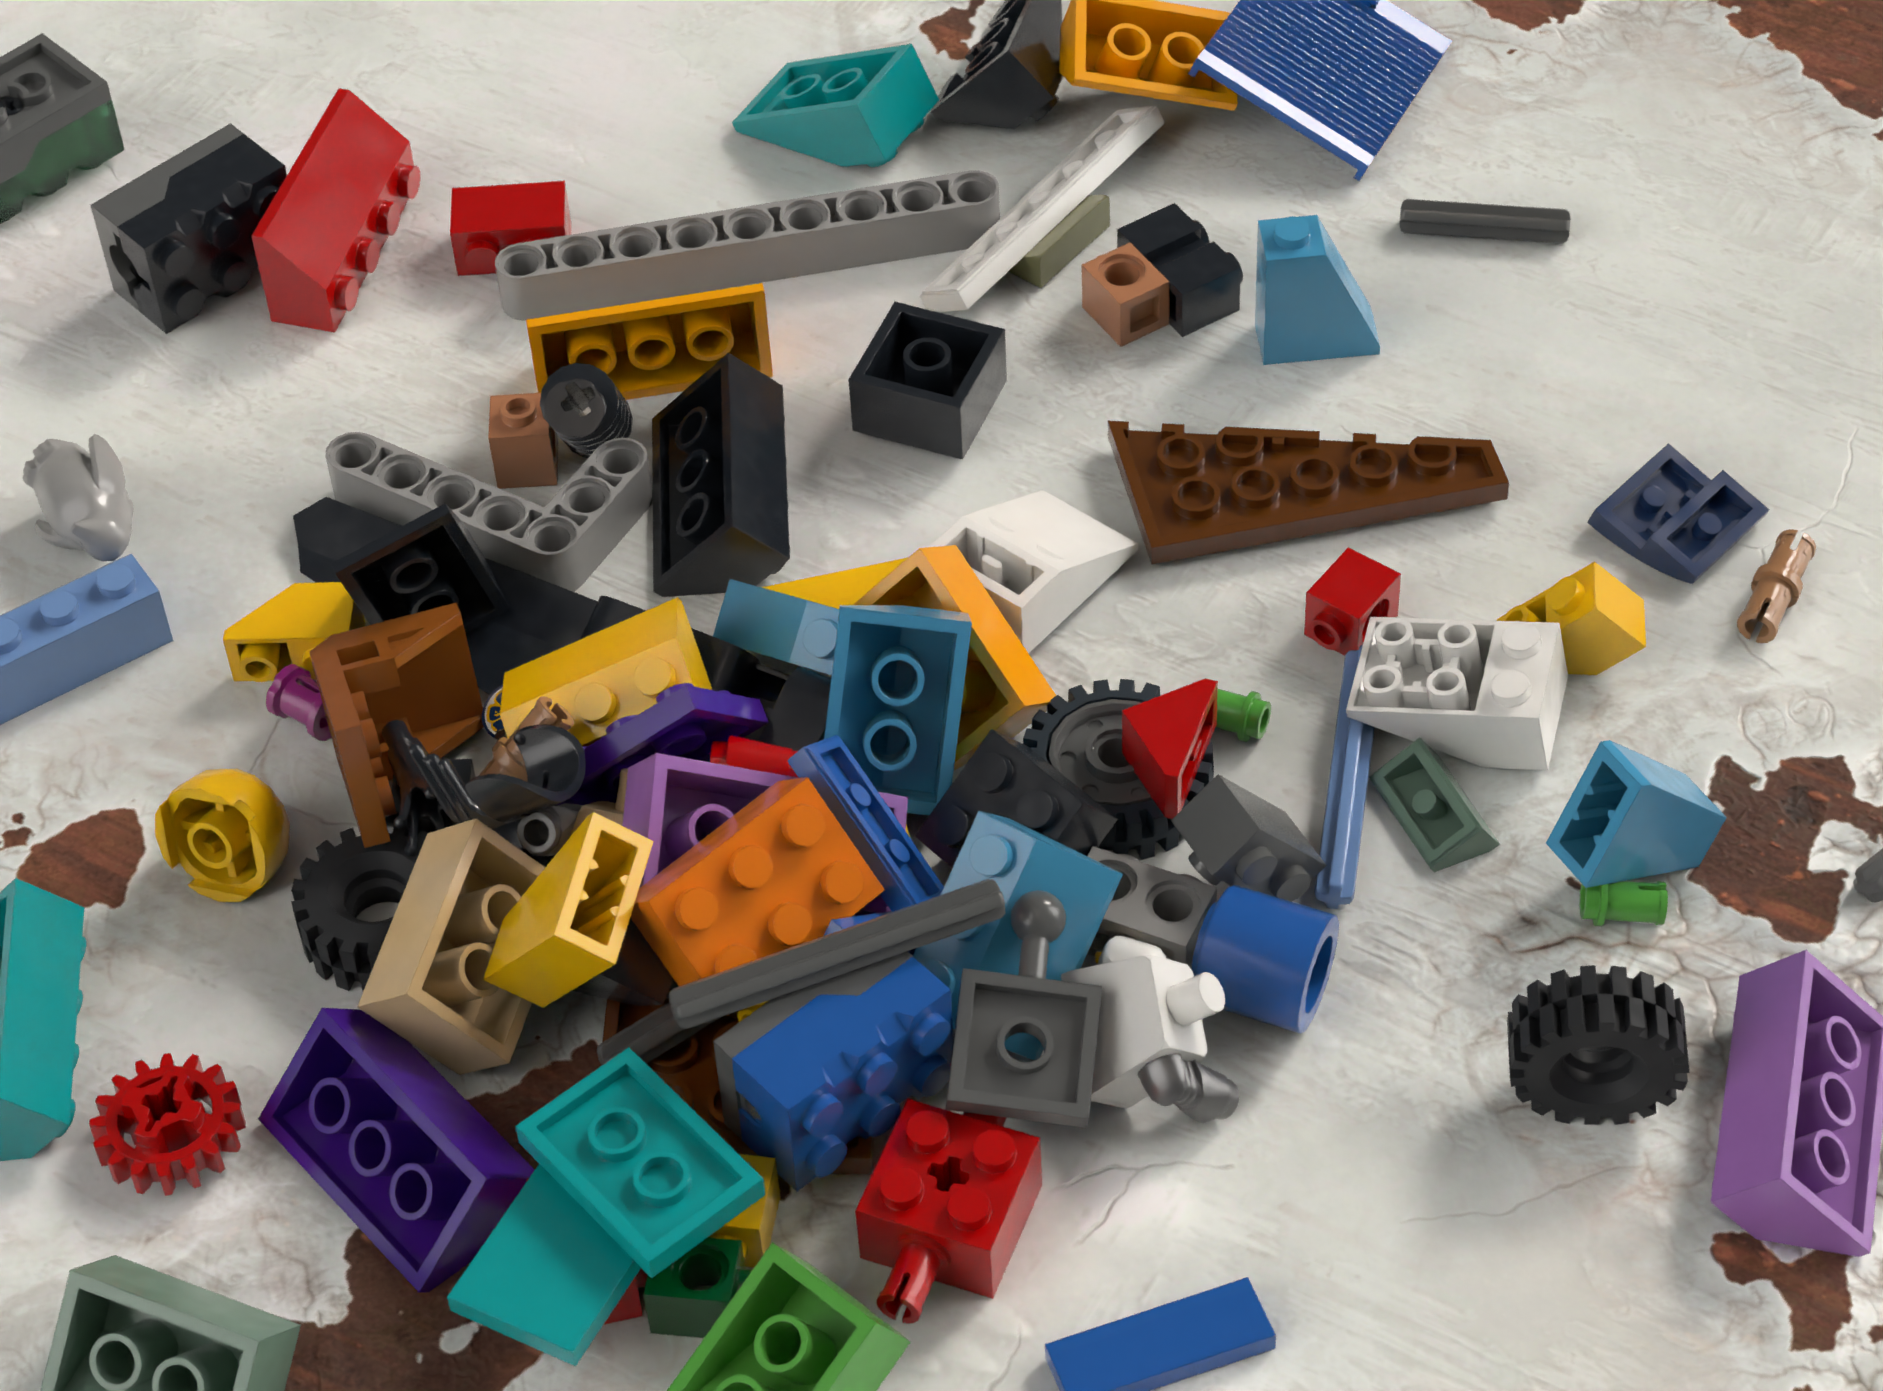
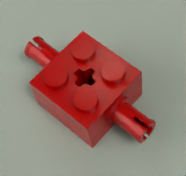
M907 1099L855 1210L860 1258L892 1268L883 1290L879 1292L876 1300L878 1309L884 1315L896 1321L903 1304L906 1306V1310L902 1316V1323L910 1324L919 1321L922 1307L934 1281L992 1299L994 1298L1042 1187L1040 1137L1003 1127L1007 1119L1006 1117L963 1112L962 1115Z

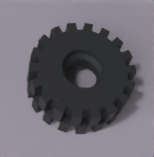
M408 825L402 829L394 826L393 832L389 833L390 842L364 848L361 836L356 837L353 828L339 832L342 843L334 847L328 840H325L317 846L316 850L319 861L316 862L306 857L299 867L302 879H294L291 891L294 901H291L307 960L309 963L314 962L316 973L323 979L327 980L334 974L336 986L350 991L354 982L357 981L360 982L362 991L365 989L393 917L377 922L362 921L356 917L372 905L384 902H400L427 836V832L423 830L418 833L417 854L408 857L404 852V847L408 841Z
M1596 965L1580 966V975L1569 977L1564 969L1551 973L1550 985H1545L1541 981L1536 980L1527 986V997L1518 994L1512 1002V1012H1508L1507 1016L1511 1087L1515 1086L1516 1096L1522 1103L1531 1100V1110L1541 1116L1550 1110H1554L1555 1121L1570 1124L1573 1117L1584 1118V1125H1599V1118L1611 1117L1615 1125L1630 1123L1629 1114L1638 1112L1643 1118L1656 1114V1102L1669 1106L1677 1099L1676 1090L1684 1091L1688 1083L1687 1073L1690 1072L1684 1006L1680 998L1674 999L1673 989L1665 982L1654 987L1653 975L1640 971L1634 978L1627 977L1626 967L1612 965L1609 974H1596Z

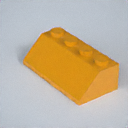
M763 283L526 320L538 393H541L550 375L559 368L574 363L591 364L604 371L625 400L684 391L727 353L732 354L766 376L773 377Z

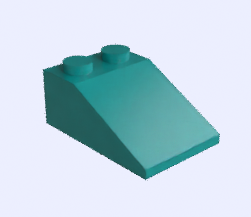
M906 44L786 63L733 120L732 124L738 133L842 167L867 164L869 167H878L891 161L897 155V148L909 134L915 132L924 124V117L939 101V98L913 45Z

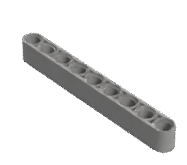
M964 171L517 243L501 250L495 259L501 304L505 314L511 318L527 320L964 250L971 247L1000 219L999 183L994 176L987 172Z

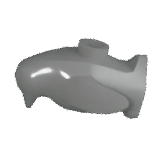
M97 434L89 438L90 454L73 442L46 439L32 451L35 457L33 460L26 461L23 469V481L34 489L41 510L48 521L39 519L36 521V534L43 540L58 547L85 550L94 559L100 561L116 560L123 554L129 544L133 516V503L125 489V477L121 462L108 442Z

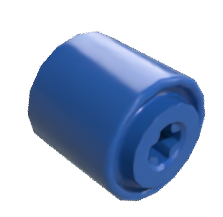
M1238 885L1227 887L1219 900L1212 904L1201 926L1193 954V974L1196 976L1209 972L1218 979L1225 995L1223 1010L1301 1034L1307 1030L1312 1022L1329 979L1338 941V917L1331 913Z

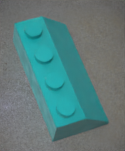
M17 878L0 892V1161L32 1158L55 1137L59 1138L64 1135L73 1121L76 1109L75 1101L71 1099L73 1070L79 1058V1046L75 1043L77 1015L83 1002V992L79 989L80 966L87 946L86 938L83 936L85 907Z

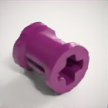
M295 664L284 667L275 676L272 685L267 691V710L281 718L286 719L290 717L305 725L308 734L319 741L331 739L317 681L311 679L310 672L303 667Z

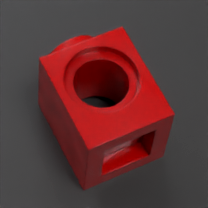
M1348 547L1306 592L1304 635L1315 640L1320 646L1329 650H1335L1344 656L1348 651L1359 650L1360 645H1363L1370 617H1398L1401 573Z

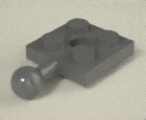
M1036 890L1025 893L1015 902L1012 908L1011 925L1017 937L1022 940L1018 975L966 968L962 970L945 1110L1087 1127L1090 1114L1102 986L1046 979L1049 944L1062 934L1066 924V912L1063 904L1056 896L1049 892ZM1028 1033L1035 1036L1041 1042L1044 1054L1033 1062H1019L1007 1053L1004 1042L1014 1034Z

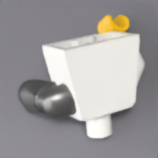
M1124 936L1111 938L1106 943L1102 952L1095 953V962L1098 965L1061 974L1062 981L1102 986L1091 1101L1126 1109L1149 1096L1152 1101L1161 1106L1175 1104L1182 1112L1202 1123L1214 1119H1226L1234 1113L1239 1102V1092L1235 1083L1225 1075L1201 1064L1208 1051L1202 1019L1221 1012L1225 1005L1223 988L1214 975L1204 972L1194 976L1193 971L1187 964L1166 959L1161 948Z

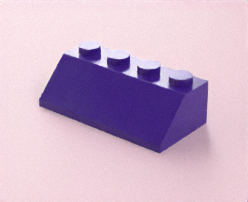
M321 1008L258 1118L266 1129L419 1293L430 1292L472 1262L526 1184V1178H530L535 1171L409 1041L358 1009Z

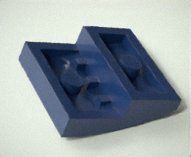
M1668 443L1594 510L1587 523L1620 549L1644 564L1675 579L1693 584L1766 516L1769 509L1724 470L1711 480Z

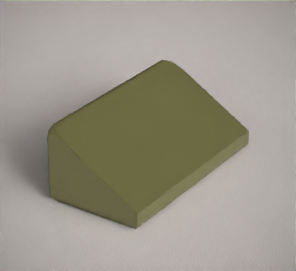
M1102 194L1088 195L1008 272L1042 288L1110 226V198Z

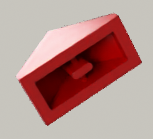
M1205 678L1122 710V754L1128 763L1132 765L1134 772L1164 817L1173 819L1182 810L1217 725L1218 681Z

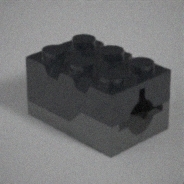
M230 123L91 204L113 290L167 334L199 315L204 307L205 298L212 294L227 298L245 287L251 277L252 270L258 267L251 236L287 176L285 165Z

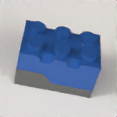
M904 952L771 999L713 1041L724 1124L758 1156L775 1158L777 1174L796 1192L816 1177L828 1176L843 1162L847 1154L846 1144L855 1137L868 1139L870 1136L878 1137L884 1134L896 1122L900 1114L901 1108L899 1104L908 1097L919 1100L923 1096H933L949 1081L953 1049L951 989L909 952Z

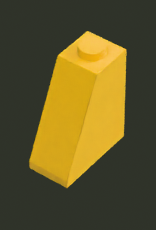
M595 812L589 814L503 919L483 980L544 1008L614 966L654 841Z

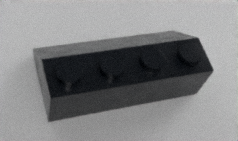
M727 353L652 418L653 592L661 597L726 593L730 579L757 586L770 574L779 572L790 559L783 385L730 353Z

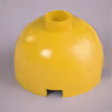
M237 768L211 769L201 772L176 787L170 793L168 799L159 806L155 814V837L162 856L170 868L173 869L180 863L183 869L194 878L188 884L190 888L200 895L219 902H241L250 897L256 890L265 886L280 868L288 853L290 821L283 803L274 791L255 775Z

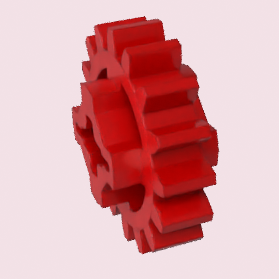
M166 1053L162 1056L160 1067L151 1070L143 1060L135 1062L136 1077L129 1080L123 1076L115 1075L111 1078L116 1092L115 1096H97L95 1103L100 1116L89 1119V1126L95 1140L93 1145L102 1167H109L113 1181L117 1184L131 1177L137 1193L144 1194L153 1182H160L165 1196L172 1195L176 1187V1181L185 1178L194 1189L201 1186L200 1171L207 1167L217 1173L223 1172L225 1166L220 1153L222 1151L228 1153L239 1152L241 1148L236 1131L246 1128V1121L241 1108L242 1103L234 1081L226 1082L222 1067L218 1064L203 1071L198 1055L192 1054L183 1066H175L171 1053ZM200 1100L212 1108V1114L205 1112L203 1103ZM124 1133L131 1135L133 1143L136 1145L135 1148L124 1140Z

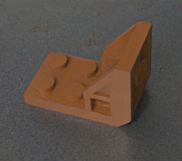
M457 603L333 634L309 652L338 765L364 848L391 841L385 817L397 814L389 785V780L393 779V770L388 760L389 748L382 736L383 727L393 720L404 721L412 737L418 738L429 754H437L440 758L484 728L482 723V701Z

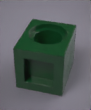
M706 1238L653 1278L647 1275L643 1295L651 1334L704 1338L752 1271L745 1269L741 1240ZM701 1285H713V1287L707 1290H692Z

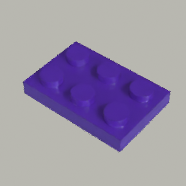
M682 683L665 689L656 697L657 703L639 715H630L614 721L606 728L607 735L589 746H582L585 752L586 763L583 783L570 799L556 805L567 803L583 806L596 801L616 803L621 769H628L655 753L699 761L709 760L713 741H728L729 735L744 738L769 723L760 699L731 694L726 690L714 691L694 687L691 683Z

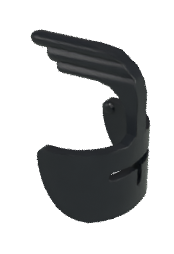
M552 725L527 726L519 729L513 736L526 766L527 781L508 775L485 774L472 778L465 785L449 759L441 760L434 753L427 755L423 747L418 743H412L409 746L410 756L448 817L457 824L477 818L491 829L517 821L570 799L581 787L586 767L585 752L578 739L567 730Z

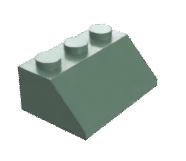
M113 1255L70 1269L40 1391H284L301 1325Z

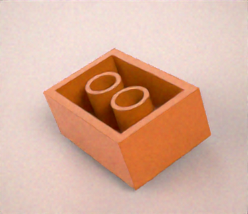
M808 777L777 781L640 887L630 918L680 987L823 937L831 920L852 917L885 889Z

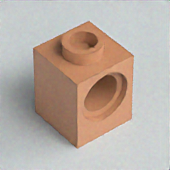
M1127 243L1081 265L1082 308L1120 347L1169 325V281L1131 243Z
M541 393L490 396L488 439L497 488L499 489L557 485L558 437L557 433L543 417L540 406Z

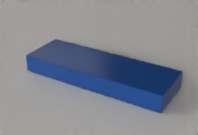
M835 735L802 747L787 760L799 778L808 777L885 889L880 896L891 912L941 895L944 888L943 884L840 736Z
M1246 1277L1046 1343L1045 1359L1059 1391H1151L1273 1350L1276 1346V1334L1249 1278Z

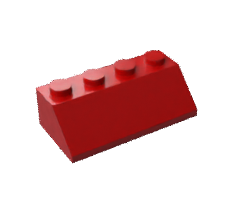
M338 88L251 236L271 322L335 333L346 312L352 311L355 307L359 288L367 274L375 271L380 251L388 236H393L396 233L400 222V215L408 200L414 199L419 190L420 169L414 165L410 141L348 89Z

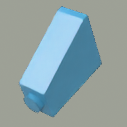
M1317 215L1258 220L1255 328L1263 365L1380 354V343L1371 306Z
M1607 740L1601 741L1596 748L1546 844L1584 887L1589 888L1699 867L1727 817L1686 774L1618 743Z

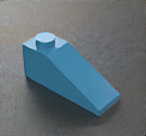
M730 579L713 637L742 649L831 675L839 609Z

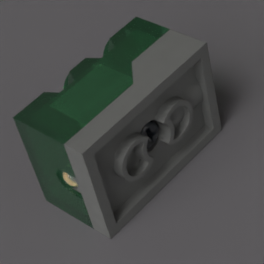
M43 33L0 57L1 224L20 213L24 199L31 194L38 197L49 196L67 185L70 171L75 168L81 170L97 168L102 163L125 150L107 81Z

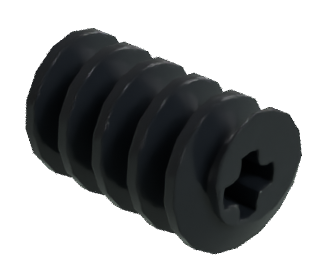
M574 363L559 368L548 377L541 390L540 406L543 417L572 452L588 459L604 442L614 438H629L632 433L633 422L629 403L604 371L591 364ZM589 407L591 412L585 415L584 410Z

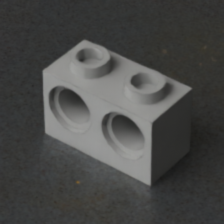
M1093 846L1087 857L1122 873L1123 876L1087 954L1095 957L1096 952L1103 951L1108 940L1115 936H1124L1161 948L1166 959L1187 964L1192 970V960L1197 938L1208 910L1217 901V887L1203 883L1191 875L1176 874L1140 862L1133 856L1115 854Z

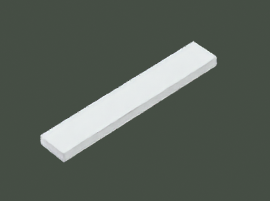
M1151 105L1116 110L922 291L920 298L926 309L935 312L968 310L1165 123L1158 107Z

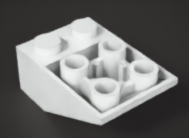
M1043 490L963 515L929 546L956 545L1028 654L1139 550L1137 542Z
M1370 617L1346 708L1347 717L1411 741H1415L1420 737L1432 749L1483 768L1548 771L1568 679L1560 623Z

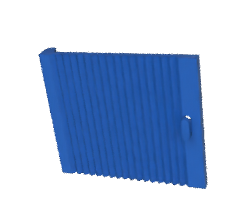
M1240 0L1219 30L1211 38L1205 49L1199 54L1189 74L1195 78L1201 70L1358 169L1354 179L1360 181L1450 46L1452 40L1388 0Z

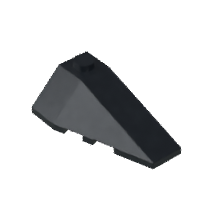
M1005 0L988 24L992 29L985 34L980 42L972 46L966 54L965 58L970 62L965 69L966 74L962 78L958 73H955L949 78L938 96L939 101L930 113L939 121L1015 129L1030 116L1035 121H1038L1050 112L1059 100L1056 92L1063 78L1059 72L1060 26L1062 24L1061 0Z

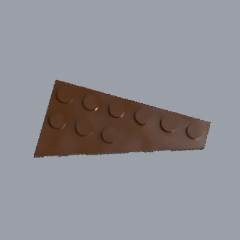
M1108 421V440L1151 565L1508 499L1509 480L1491 440L1417 436L1410 444L1376 443V434L1353 433L1352 442L1319 440L1320 431L1225 426L1215 435L1185 433V424L1162 423L1161 432L1129 430V422Z

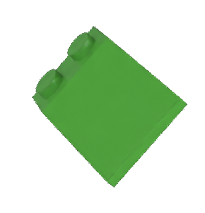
M772 1242L667 1391H877L911 1341L811 1264Z

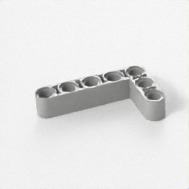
M350 432L340 435L332 440L326 448L325 457L335 500L401 526L446 503L464 523L485 558L573 592L585 583L649 509L653 501L647 451L641 443L629 438H614L600 445L545 507L366 433Z

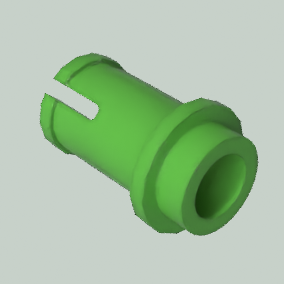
M1218 689L1216 728L1237 733L1238 739L1243 742L1249 741L1251 737L1261 739L1269 724L1271 703L1261 700V694L1251 691L1248 696Z
M1621 881L1585 888L1581 883L1579 898L1581 919H1592L1593 925L1597 927H1602L1605 920L1663 925L1668 905L1667 885L1661 881H1657V883Z

